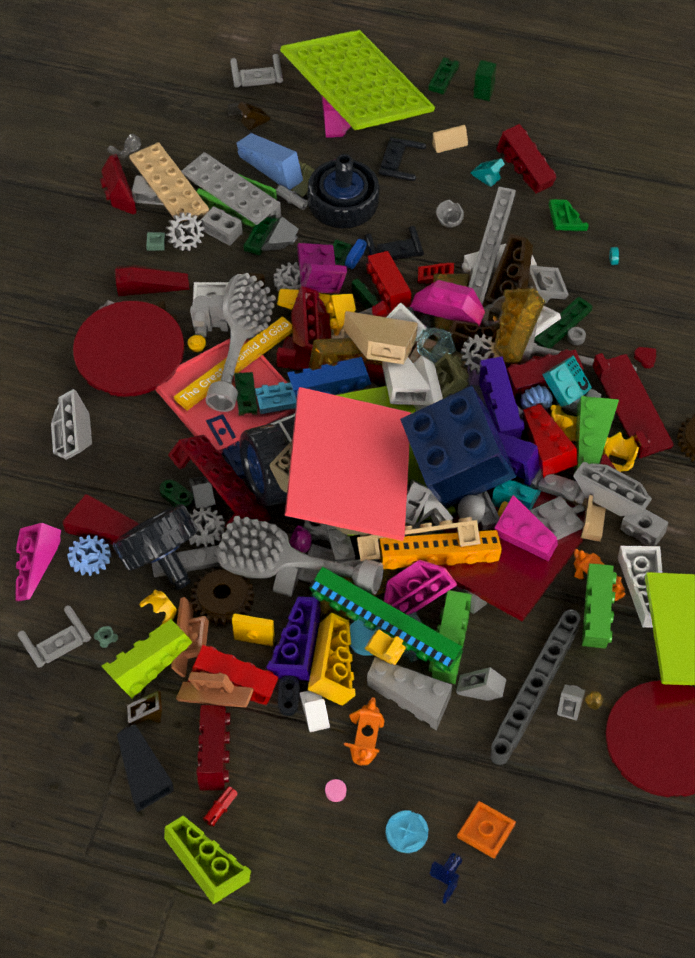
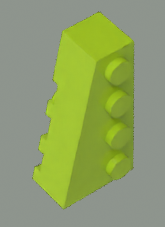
M170 619L149 633L148 639L137 641L133 644V649L127 653L121 652L116 656L117 660L111 664L106 662L102 667L133 698L149 682L155 679L163 669L170 665L178 655L185 651L192 641Z
M185 816L165 826L164 839L213 905L249 882L251 870L237 862L233 855L221 849L217 842L205 836L204 832Z

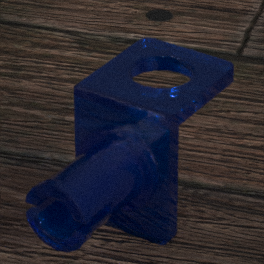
M455 853L450 854L444 866L433 862L430 871L431 876L449 885L444 893L443 904L447 903L456 889L460 876L455 871L462 863V859L460 856H457L454 860Z

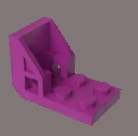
M298 243L297 251L301 286L316 290L318 293L339 294L347 274V267L335 265L333 245Z

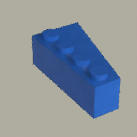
M362 357L340 361L335 366L329 364L321 365V369L311 371V368L303 369V373L295 374L294 371L288 372L296 398L299 387L339 395L371 385Z

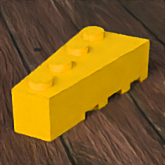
M331 613L319 624L308 690L343 706L355 696V689L352 688L354 672H351L350 664L353 660L352 654L349 652V645L351 644L349 620Z

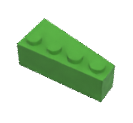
M581 396L577 404L575 446L577 448V465L574 467V473L583 462L599 464L618 405V399Z
M589 563L582 646L606 649L608 643L612 642L610 626L613 623L614 611H611V607L615 602V592L612 591L613 584H616L617 572H613L614 566Z
M449 590L445 607L441 608L440 619H442L441 625L438 624L437 632L461 645L463 649L470 616L472 594ZM461 656L451 672L447 670L444 672L440 671L430 661L429 671L432 672V678L456 684Z

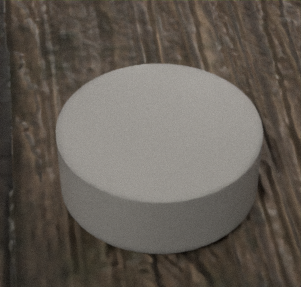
M573 327L568 331L567 340L569 343L580 345L585 341L586 333L582 328Z

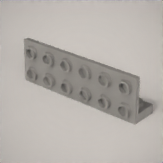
M205 152L181 171L186 178L255 225H258L267 216L272 218L281 217L280 202Z

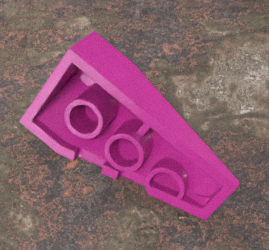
M44 523L20 528L16 546V553H19V561L16 562V568L19 569V576L16 579V601L28 600L33 595L58 549L61 540L60 529Z

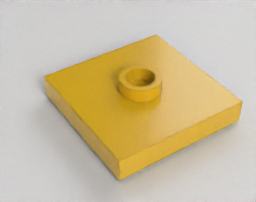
M233 614L234 640L274 646L273 620Z

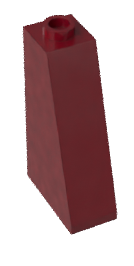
M87 494L84 495L62 521L64 530L68 534L84 538L90 535L91 539L98 536V540L104 539L105 543L112 545L121 535L139 525L136 521Z

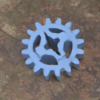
M87 535L85 540L79 537L80 542L73 541L74 547H69L70 553L67 556L70 567H74L75 572L80 570L81 575L88 572L89 576H92V572L95 571L99 574L100 568L105 570V564H110L111 552L109 545L105 544L104 539L98 540V536L91 539L90 535Z

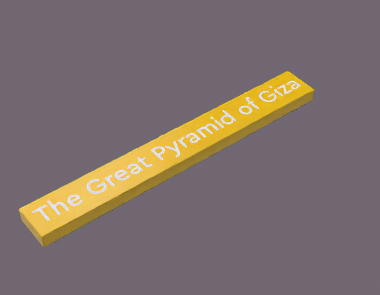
M281 317L244 344L240 350L234 373H239L286 338V336L292 333V324L284 317ZM226 358L176 394L174 400L188 411L204 399L210 384L221 380Z

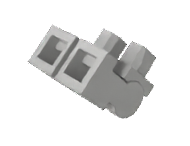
M212 295L211 298L197 296L193 300L190 312L195 335L207 337V331H212V327H220L221 331L229 330V325L223 315L224 295Z

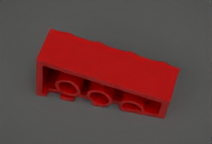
M386 251L368 256L366 269L368 274L372 276V281L378 290L381 300L388 305L391 311L402 303L412 313V310H410L412 303L411 290L389 252Z
M539 403L524 409V428L529 441L538 447L542 477L545 478L546 475L555 474L576 466L577 448L543 406Z
M202 645L191 671L197 673L203 671L209 674L223 673L229 677L234 686L253 688L254 691L250 701L267 705L278 680V676L269 670H261L250 662L240 661L231 654L221 653L216 648Z

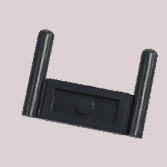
M390 137L381 168L379 169V175L415 181L416 175L399 172L398 170L406 146L424 150L426 143Z

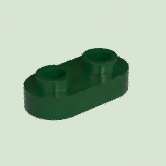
M165 480L161 483L160 494L165 500L174 506L183 504L186 509L193 506V495L186 488L174 480Z

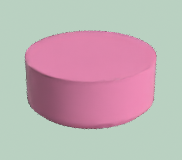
M338 779L329 781L325 787L326 797L332 802L343 800L346 796L345 783Z

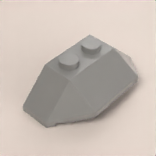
M74 389L59 397V404L51 421L53 454L65 460L92 445L90 414Z
M583 462L574 473V478L587 499L589 495H593V502L619 516L643 513L651 502L652 498L647 494V491L640 482L608 465Z

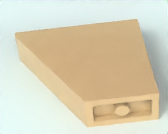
M349 311L345 312L344 331L367 359L404 365L416 341L418 323Z

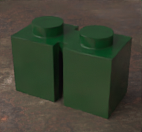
M480 60L475 73L474 98L490 101L495 88L497 63Z

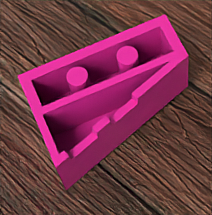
M513 495L494 529L497 530L499 538L549 562L558 545L557 537Z

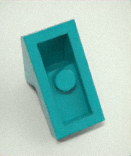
M502 158L484 162L471 171V174L492 187L501 179L499 172L505 163Z

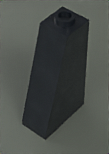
M134 724L131 727L123 728L117 734L134 807L136 812H139L174 792L171 779L137 726Z

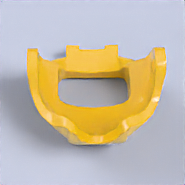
M552 405V419L570 441H576L577 417L565 414L561 410L560 405Z
M619 432L610 438L607 437L602 455L606 454L608 458L610 455L627 460L624 466L612 464L619 472L628 471L634 465L639 447H637L633 436L626 440L623 439L622 433Z
M154 590L153 594L147 596L139 604L141 607H144L150 603L153 605L155 613L165 612V618L161 625L170 619L173 620L178 611L165 593Z

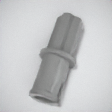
M279 185L276 189V194L287 200V203H292L301 210L307 207L308 200L297 195L296 191L292 192L282 185Z

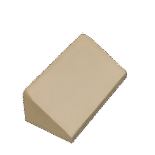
M465 125L433 133V147L437 153L468 145Z

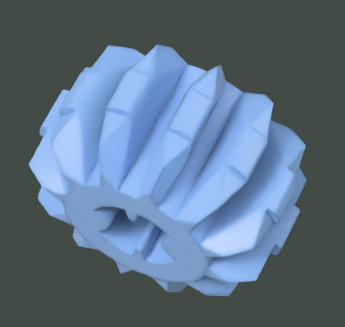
M537 385L536 387L532 386L529 390L526 389L525 393L521 394L520 401L524 409L540 403L548 411V408L552 406L553 399L551 392H549L546 386L541 387Z

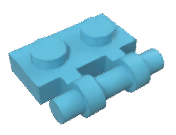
M279 382L278 385H262L260 388H255L260 414L296 408V397L291 382Z

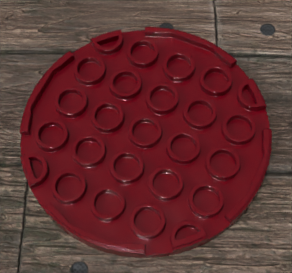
M122 301L97 310L84 321L75 336L73 355L80 375L93 388L114 396H137L157 389L159 385L172 378L183 359L184 340L178 323L164 309L147 302Z
M652 681L630 689L615 703L606 725L607 750L612 762L615 763L624 778L648 793L663 797H685L695 794V688L689 685L662 684L661 681Z

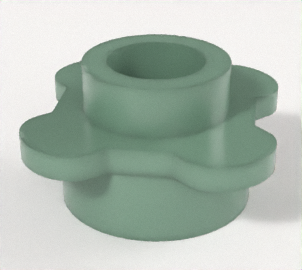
M110 626L101 627L94 634V639L100 642L102 648H107L110 643L118 640V635L113 633Z

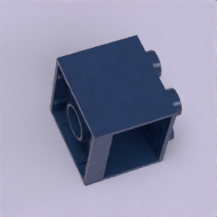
M473 386L400 419L425 483L445 509L459 504L461 499L467 495L481 494L516 478L491 415Z

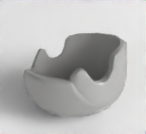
M446 200L438 205L436 216L443 226L453 228L462 222L464 211L459 203Z
M467 495L458 504V517H472V521L477 520V524H479L485 512L484 499L476 495Z

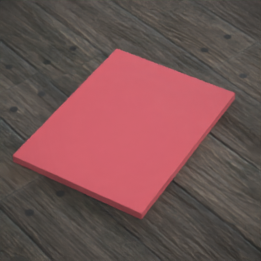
M299 387L297 391L285 516L403 541L405 537L410 443L400 419L410 415L411 412Z

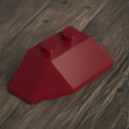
M113 154L109 156L101 170V186L106 188L104 190L106 200H110L112 207L134 215L136 214L135 201L118 155Z
M301 286L291 312L293 342L304 348L321 352L332 344L330 314L327 313L326 306L319 298L318 291Z

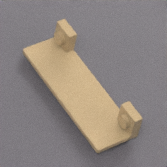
M159 142L129 155L132 163L172 217L174 215L179 216L180 212L185 215L186 213H191V217L196 215L197 219L201 220L207 214L209 208Z
M472 517L458 519L459 523L453 524L452 520L440 521L439 526H432V523L420 524L418 529H412V526H405V535L457 528L460 547L480 544L477 520L472 521ZM373 534L357 537L360 561L365 559H381L378 539L387 537Z

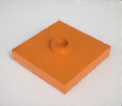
M478 801L457 834V838L495 859L516 825V821Z

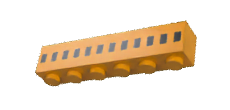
M497 530L479 531L480 544L460 547L458 533L405 536L403 541L392 538H379L381 557L379 560L383 564V569L391 570L407 568L419 559L435 565L474 564L476 562L492 563L499 561L502 548Z

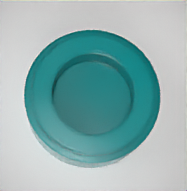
M618 247L610 248L609 259L611 265H618L619 263Z

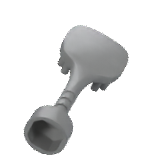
M248 273L233 276L227 285L224 295L223 315L231 329L230 345L221 380L210 384L205 399L206 404L210 408L220 412H228L235 407L238 391L231 383L243 344L246 339H252L267 329V323L271 321L269 316L273 314L271 309L274 308L273 301L276 299L275 296L267 297L266 294L270 292V288L261 289L260 287L264 285L263 281L255 283L257 280L256 276L250 277Z
M235 516L234 522L227 524V530L222 534L217 555L222 568L231 573L250 578H270L285 567L308 568L318 571L324 567L336 575L351 578L357 587L374 595L378 592L383 577V564L380 562L365 559L353 567L309 556L291 547L288 535L275 524L271 525L266 521L252 520L248 517L241 519L239 516Z

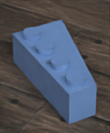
M252 133L237 142L240 158L279 185L291 190L303 181L297 152Z

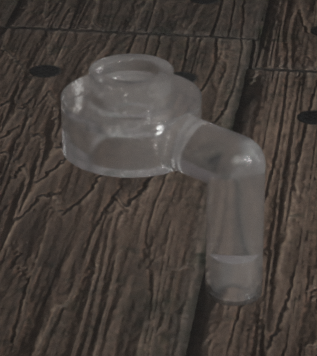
M131 134L126 139L125 148L122 152L112 145L108 147L107 151L117 154L119 159L124 160L130 152L137 151L140 148L141 139L135 134Z

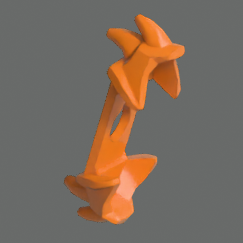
M574 550V566L576 568L574 577L578 579L584 578L583 572L587 574L589 563L605 565L595 553L588 554L584 553L583 550ZM621 576L616 577V584H613L612 591L615 592V601L626 595Z
M374 697L370 699L367 705L349 715L354 724L358 722L355 744L344 743V745L350 748L352 760L358 765H368L380 751L375 746L378 729L384 726L385 721L380 710L376 707ZM366 725H371L373 729L371 736L362 734V728L366 727Z

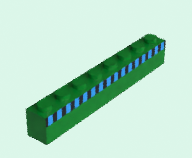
M324 567L321 568L310 585L311 592L313 593L312 596L317 600H326L330 603V607L337 611H340V609L345 611L346 615L354 621L358 619L364 622L363 625L371 631L379 629L391 638L398 636L404 640L402 645L406 647V651L411 649L417 653L416 656L421 660H430L440 671L444 672L447 670L451 672L463 652L461 645Z

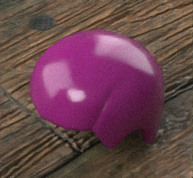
M298 525L289 543L294 549L306 553L311 547L312 535L306 528Z

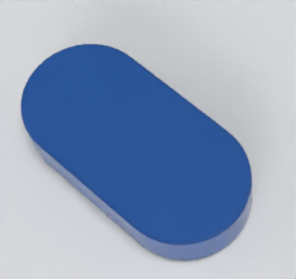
M358 239L349 252L345 261L347 268L354 269L366 249L367 243L365 240Z

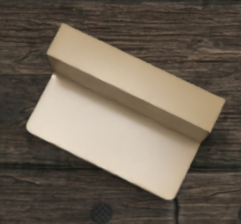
M589 495L585 508L581 538L601 542L606 508L592 505L593 495Z

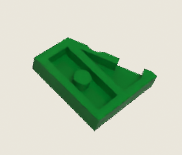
M550 199L549 208L555 230L587 231L588 223H583L579 219L580 214L572 208V205L567 200Z

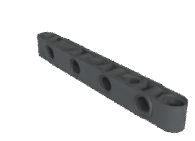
M565 611L548 638L492 743L490 758L493 763L497 765L505 764L521 740L572 645L580 623V614L577 611ZM533 684H537V685H539L540 687H537V688H536V687H534V686H532V685H533ZM514 717H521L523 720H516ZM497 750H502V751H504L505 753H504V754H498L496 751H497Z

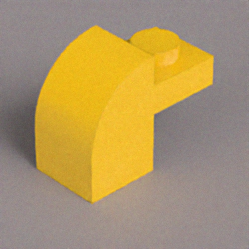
M378 629L374 632L364 649L377 658L396 665L406 647L402 645L404 640L398 636L391 638Z

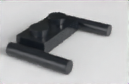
M415 226L409 227L412 239L378 244L377 248H375L371 234L365 235L370 255L388 251L392 259L397 260L416 255L420 257L424 255Z

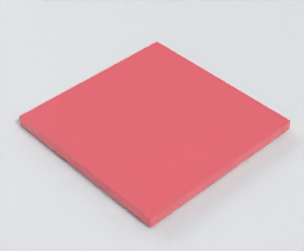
M230 338L179 365L172 378L155 389L194 436L205 435L221 454L223 449H228V446L235 445L237 441L240 443V436L244 431L269 424L296 411V408L260 414L257 396L258 414L252 415L248 413L244 414V416L238 415L237 400L234 409L228 412H220L210 408L206 404V397L188 411L174 400L176 394L227 358ZM263 355L239 372H253L255 388H260L262 385H278L279 382L288 383ZM233 376L231 384L235 387V378ZM223 414L236 438L232 439L222 419L212 422L223 442V445L220 446L206 420ZM225 428L226 434L220 435L219 429Z

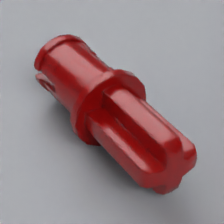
M229 786L217 801H213L214 805L205 817L202 818L205 822L208 821V825L214 827L222 814L228 811V806L237 796L236 790Z

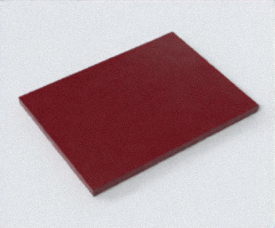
M518 476L513 478V480L525 484L524 479ZM495 487L487 490L491 501ZM541 491L532 509L558 496ZM565 500L571 508L575 507V505ZM495 507L497 513L499 512L500 508ZM585 510L576 514L582 522H584ZM458 514L452 520V524L459 523L458 519L460 518L458 517ZM478 524V531H482L480 525ZM457 528L446 529L442 534L458 533ZM492 528V529L483 530V531H492V530H495V529ZM582 529L557 540L558 545L549 562L499 538L502 548L499 561L492 563L476 562L474 564H443L438 566L447 569L457 583L456 586L473 593L485 602L523 622L574 554V550L583 542L584 538H581Z

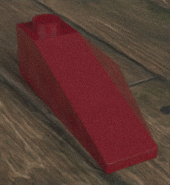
M136 265L115 268L118 296L189 290L188 274Z

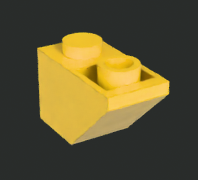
M353 294L331 295L329 302L326 304L327 313H330V328L333 329L334 336H338L344 329L345 312L356 311Z

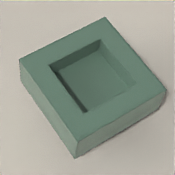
M165 232L147 233V251L165 250Z

